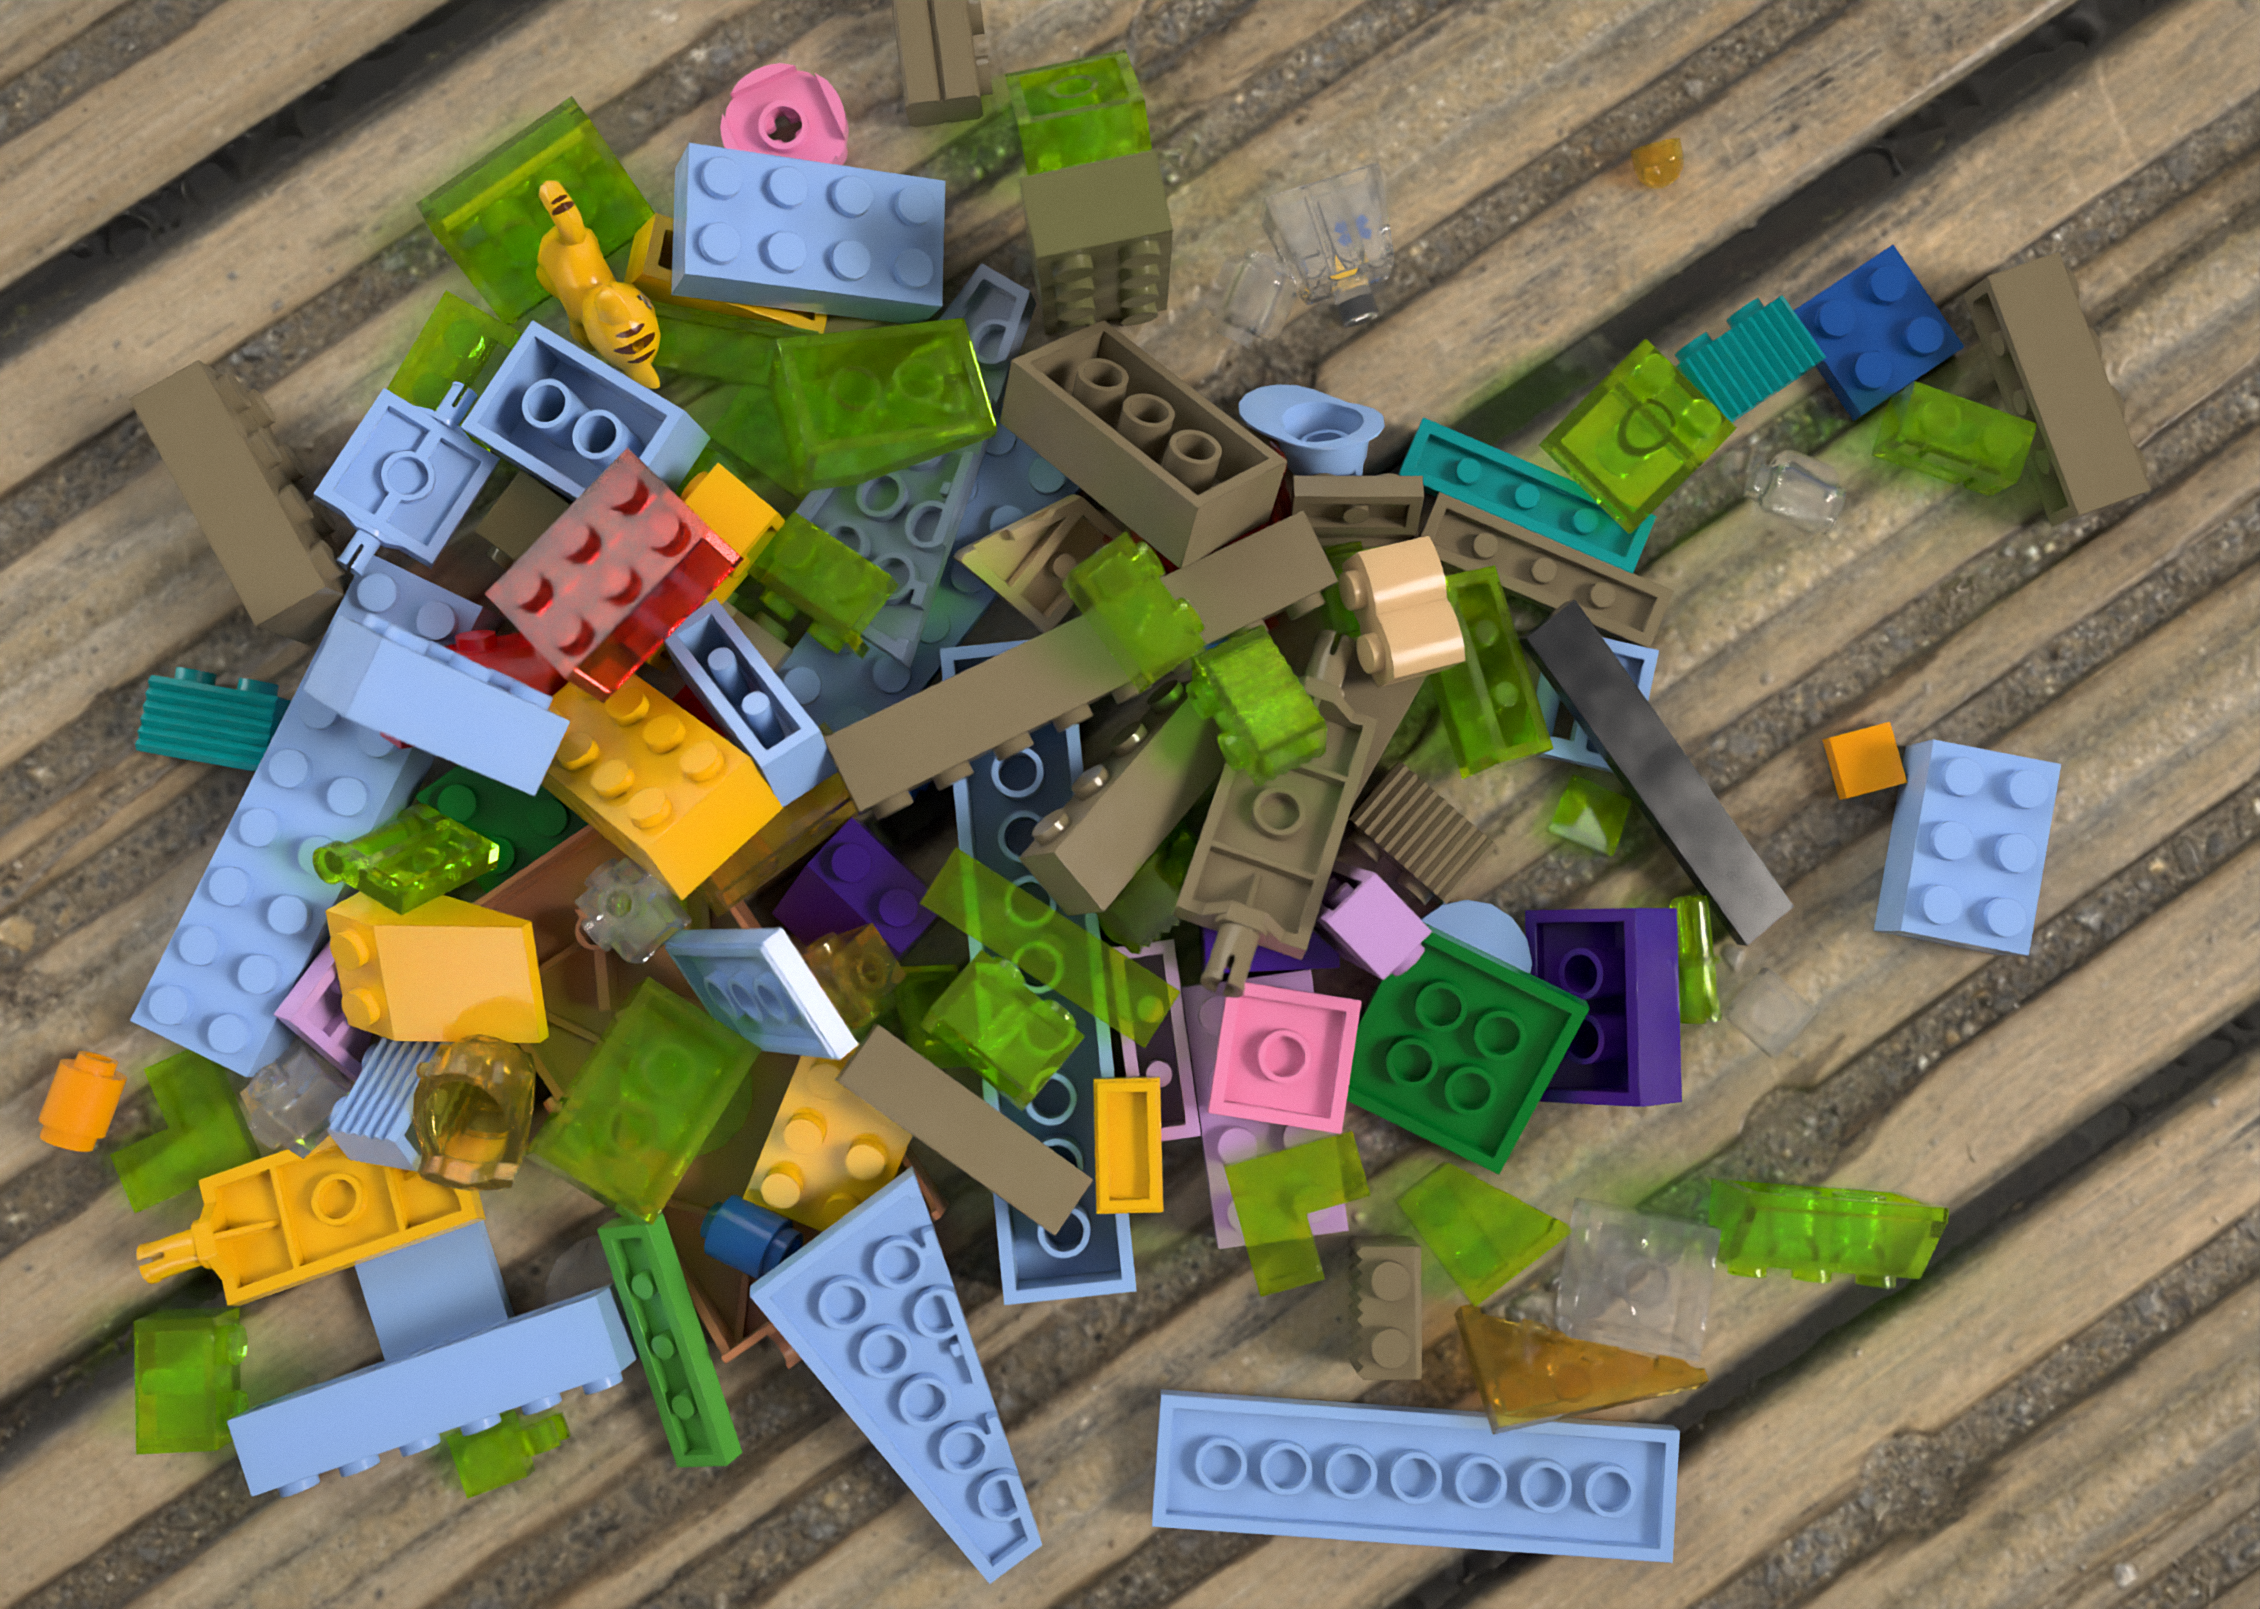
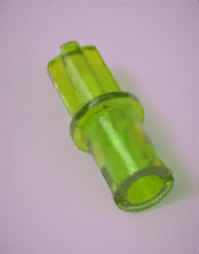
M1703 895L1676 897L1671 900L1670 908H1677L1680 1023L1704 1024L1707 1023V1019H1709V1022L1721 1021L1722 1013L1719 1007L1715 964H1719L1722 961L1721 955L1714 954L1709 900Z

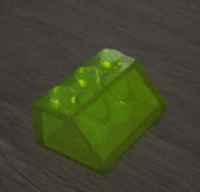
M572 96L416 203L430 231L507 328L552 297L536 278V268L539 265L537 256L541 239L553 226H556L538 197L540 186L545 181H558L564 187L580 211L584 226L591 229L597 237L605 260L633 241L635 233L655 214L594 124Z
M1711 1178L1707 1255L1723 1264H1727V1273L1736 1276L1766 1278L1767 1267L1791 1269V1278L1801 1281L1831 1283L1832 1272L1856 1274L1855 1283L1880 1288H1895L1896 1277L1921 1278L1948 1223L1949 1208L1901 1192Z

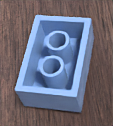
M533 320L460 426L499 457L523 470L637 542H640L644 534L654 525L711 439L686 411Z
M367 613L362 624L339 614L303 688L305 692L350 720L535 796L570 723L569 720L548 710L553 697L495 669H489L442 645L422 639L370 613Z
M1934 739L1906 746L1903 768L1908 783L1900 784L1898 788L1874 931L1995 955L2029 956L2061 764Z

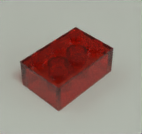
M627 447L485 594L566 680L604 704L727 578L744 558L659 475Z

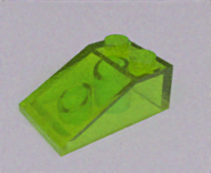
M964 318L776 339L768 383L798 492L862 484L994 437L997 433L996 422Z

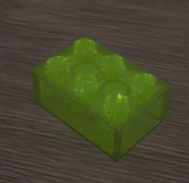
M647 977L632 987L523 1156L636 1225H653L762 1049L660 983Z

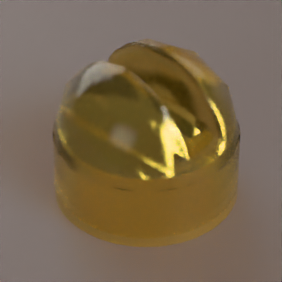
M1680 138L1654 142L1630 151L1633 169L1638 180L1649 188L1660 189L1668 186L1678 179L1683 170L1684 154Z

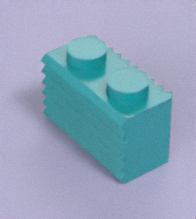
M1783 295L1766 306L1763 305L1759 298L1752 300L1726 320L1731 330L1725 332L1714 341L1705 332L1675 354L1680 364L1666 377L1667 384L1673 388L1674 394L1680 398L1682 405L1687 408L1689 415L1694 418L1696 425L1701 428L1706 438L1709 439L1812 370L1826 358Z
M176 667L174 678L151 675L148 679L149 688L145 692L146 701L142 705L144 713L140 717L141 726L137 731L139 738L135 742L136 751L256 772L291 700L277 697L279 685L253 679L239 678L237 689L215 686L217 674L190 668Z

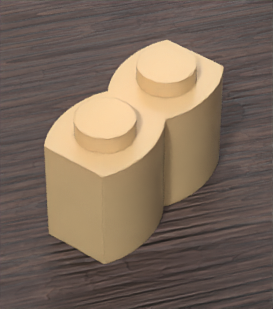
M1429 536L1360 551L1342 563L1343 573L1340 574L1338 581L1340 597L1345 608L1353 611L1360 625L1361 635L1357 639L1356 646L1358 659L1363 670L1372 675L1377 687L1446 671L1465 661V649L1460 626L1455 612L1447 599L1442 565Z

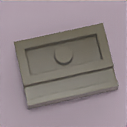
M1318 473L1312 476L1293 475L1289 517L1304 510L1323 551H1364L1412 540L1414 535H1417L1424 500L1423 476H1399L1392 473L1376 476H1335L1329 473Z

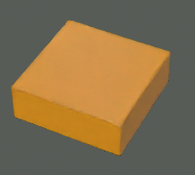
M1890 722L1822 740L1839 800L1908 783Z

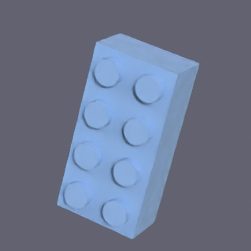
M689 143L675 168L671 295L921 326L942 307L945 181Z

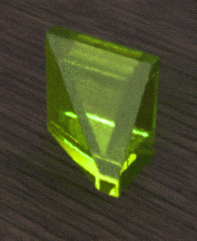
M1572 774L1546 832L1603 858L1612 857L1618 846L1631 800Z

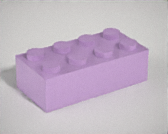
M1311 969L1247 976L1246 979L1248 983L1314 993ZM1227 979L1219 982L1216 993L1204 988L1201 983L1181 985L1214 1235L1218 1249L1349 1231L1335 1133L1208 1113L1225 996L1222 994Z

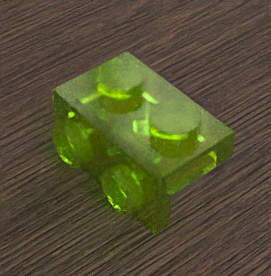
M795 511L792 512L747 571L764 589V592L758 599L771 611L787 622H790L797 614L811 624L806 633L827 650L838 655L842 648L845 647L861 659L870 649L860 638L861 634L899 586L891 575Z

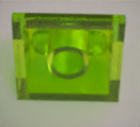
M1126 49L1005 74L1026 176L1152 150L1145 99Z
M1645 338L1543 439L1539 446L1630 534L1694 473L1737 427Z

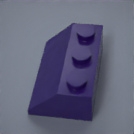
M1677 908L1525 910V934L1532 960L1530 974L1587 1001L1590 1008L1539 1102L1630 1107L1682 1102Z

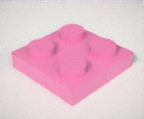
M1245 982V991L1241 997L1232 998L1225 996L1208 1113L1341 1134L1361 1000Z

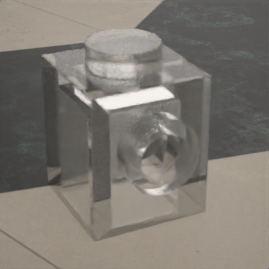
M298 1039L273 1063L262 1067L253 1076L249 1085L240 1093L252 1117L247 1122V1126L269 1148L277 1149L280 1145H283L304 1159L329 1135L327 1130L330 1126L332 1109L340 1098L349 1094L352 1085L346 1075L301 1039Z

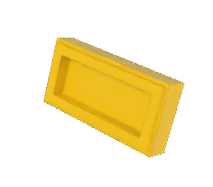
M1160 1076L1093 1078L1096 1214L1163 1212Z

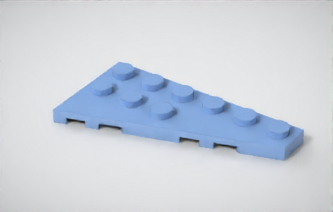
M911 1166L750 1286V1297L987 1582L991 1584L1042 1546V1542L914 1168Z

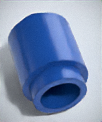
M734 1194L724 1203L717 1201L707 1212L700 1229V1236L705 1239L704 1252L706 1255L759 1280L802 1248L804 1236L801 1232L793 1229L791 1220Z

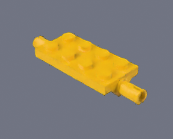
M455 1104L453 1105L452 1115L447 1116V1125L441 1127V1136L435 1138V1147L429 1149L428 1159L423 1160L422 1170L417 1172L349 1160L333 1138L327 1135L200 1179L198 1181L204 1206L199 1219L192 1222L191 1229L153 1242L140 1244L136 1253L137 1260L151 1257L153 1261L139 1266L141 1275L147 1283L155 1284L161 1282L164 1278L203 1265V1267L209 1270L213 1269L222 1280L227 1306H241L486 1220L475 1180L476 1169L516 1155L527 1154L529 1151L528 1139L523 1138L519 1140L517 1135L525 1133L524 1126L520 1120L517 1132L511 1136H490L475 1134L470 1131L463 1133Z

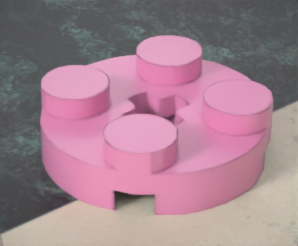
M771 64L758 68L744 76L730 93L732 100L726 108L725 117L722 114L720 125L721 137L725 148L843 165L846 161L849 134L846 113L841 99L833 86L815 73V76L808 72L798 71L795 65ZM782 116H786L791 124L799 121L802 123V128L795 133L796 138L787 143H784L781 139L773 141L768 136L777 130L774 120Z

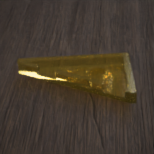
M1471 1304L1460 1306L1454 1313L1493 1435L1701 1388L1709 1381L1705 1368H1695L1682 1359L1659 1354L1656 1358L1620 1350L1619 1343L1571 1330L1557 1332L1548 1328L1544 1323L1525 1318L1520 1323L1482 1314L1480 1313L1481 1307Z

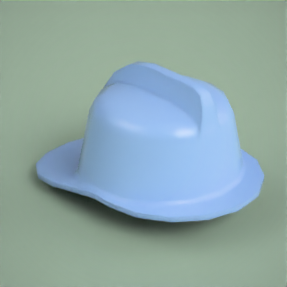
M1276 384L1259 387L1246 393L1239 402L1240 418L1248 427L1278 441L1282 456L1288 461L1286 467L1293 475L1312 476L1318 473H1329L1335 476H1362L1363 465L1367 457L1368 443L1377 437L1385 427L1383 415L1374 408L1348 403L1320 391L1298 385Z

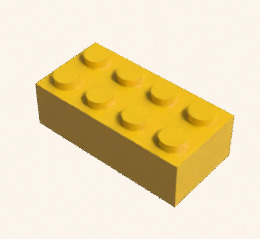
M605 652L592 663L582 667L570 682L552 696L553 700L548 710L569 720L570 723L541 782L542 786L681 900L687 897L783 809L775 794L747 754Z

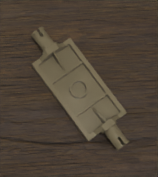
M1322 630L1316 634L1314 647L1303 677H1299L1295 683L1279 686L1258 678L1254 679L1174 910V917L1218 931L1206 970L1202 974L1200 982L1204 988L1216 993L1224 969L1228 968L1230 973L1222 994L1223 996L1238 998L1244 994L1245 982L1257 945L1299 960L1303 959L1379 719L1354 711L1345 701V693L1341 687L1351 657L1355 653L1356 643L1351 637L1342 634L1335 655H1331L1330 649L1336 631Z

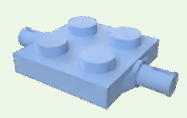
M454 381L441 404L434 411L428 408L413 406L383 388L313 493L316 502L344 517L356 530L347 547L336 560V563L343 569H348L359 550H361L350 569V573L361 577L364 569L380 545L385 548L400 550L432 569L500 461L499 457L471 441L463 429L458 426L473 402L478 398V395L468 387L456 407H454L464 390V384Z

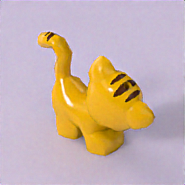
M545 181L540 186L538 197L556 226H553L541 239L537 256L539 264L536 268L537 280L548 293L556 299H560L567 312L569 331L574 340L590 352L596 351L611 365L622 370L624 375L648 389L659 388V377L651 365L658 353L661 337L653 303L636 286L617 282L602 255L597 237L591 229L584 226L582 215L570 195L558 181Z

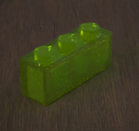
M1495 565L1444 576L1447 599L1455 612L1462 633L1465 661L1449 670L1430 674L1429 676L1462 780L1518 765L1554 749Z

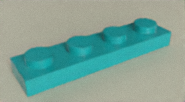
M1424 417L1418 426L1398 473L1399 476H1423L1425 493L1436 497L1441 492L1632 574L1657 517Z

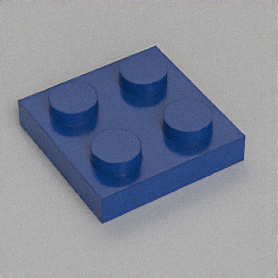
M1891 245L1793 310L1826 356L1824 360L1816 365V368L1853 421L1964 348L1960 339L1894 245Z

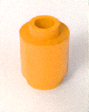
M79 1051L76 1059H61L38 1121L43 1124L39 1138L51 1145L80 1152L93 1151L97 1139L106 1137L127 1081V1076L116 1071L119 1062L111 1057L89 1051Z

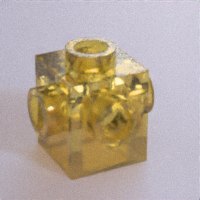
M872 922L838 935L835 932H830L812 942L801 953L805 959L804 963L844 1024H848L851 1030L858 1029L879 1016L884 1010L881 1001L907 976Z

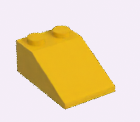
M384 878L325 910L331 937L330 950L336 962L342 992L341 1005L347 1017L348 1025L393 1041L541 1043L549 1037L531 921L389 878Z

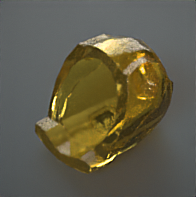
M483 1034L467 1035L452 1045L441 1044L430 1062H420L416 1068V1075L418 1078H421L413 1097V1123L422 1153L418 1173L423 1180L467 1191H491L511 1188L521 1168L531 1128L536 1093L534 1058L531 1053L524 1052L519 1047L505 1040Z

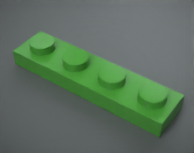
M655 1213L613 1218L598 1228L597 1231L677 1468L728 1466L743 1452L664 1214Z

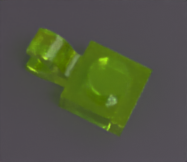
M515 1409L500 1414L502 1421L486 1430L462 1436L459 1429L448 1435L446 1439L467 1499L526 1478L536 1469L531 1456L559 1447L561 1445L560 1441L571 1437L564 1413L560 1412L520 1427Z

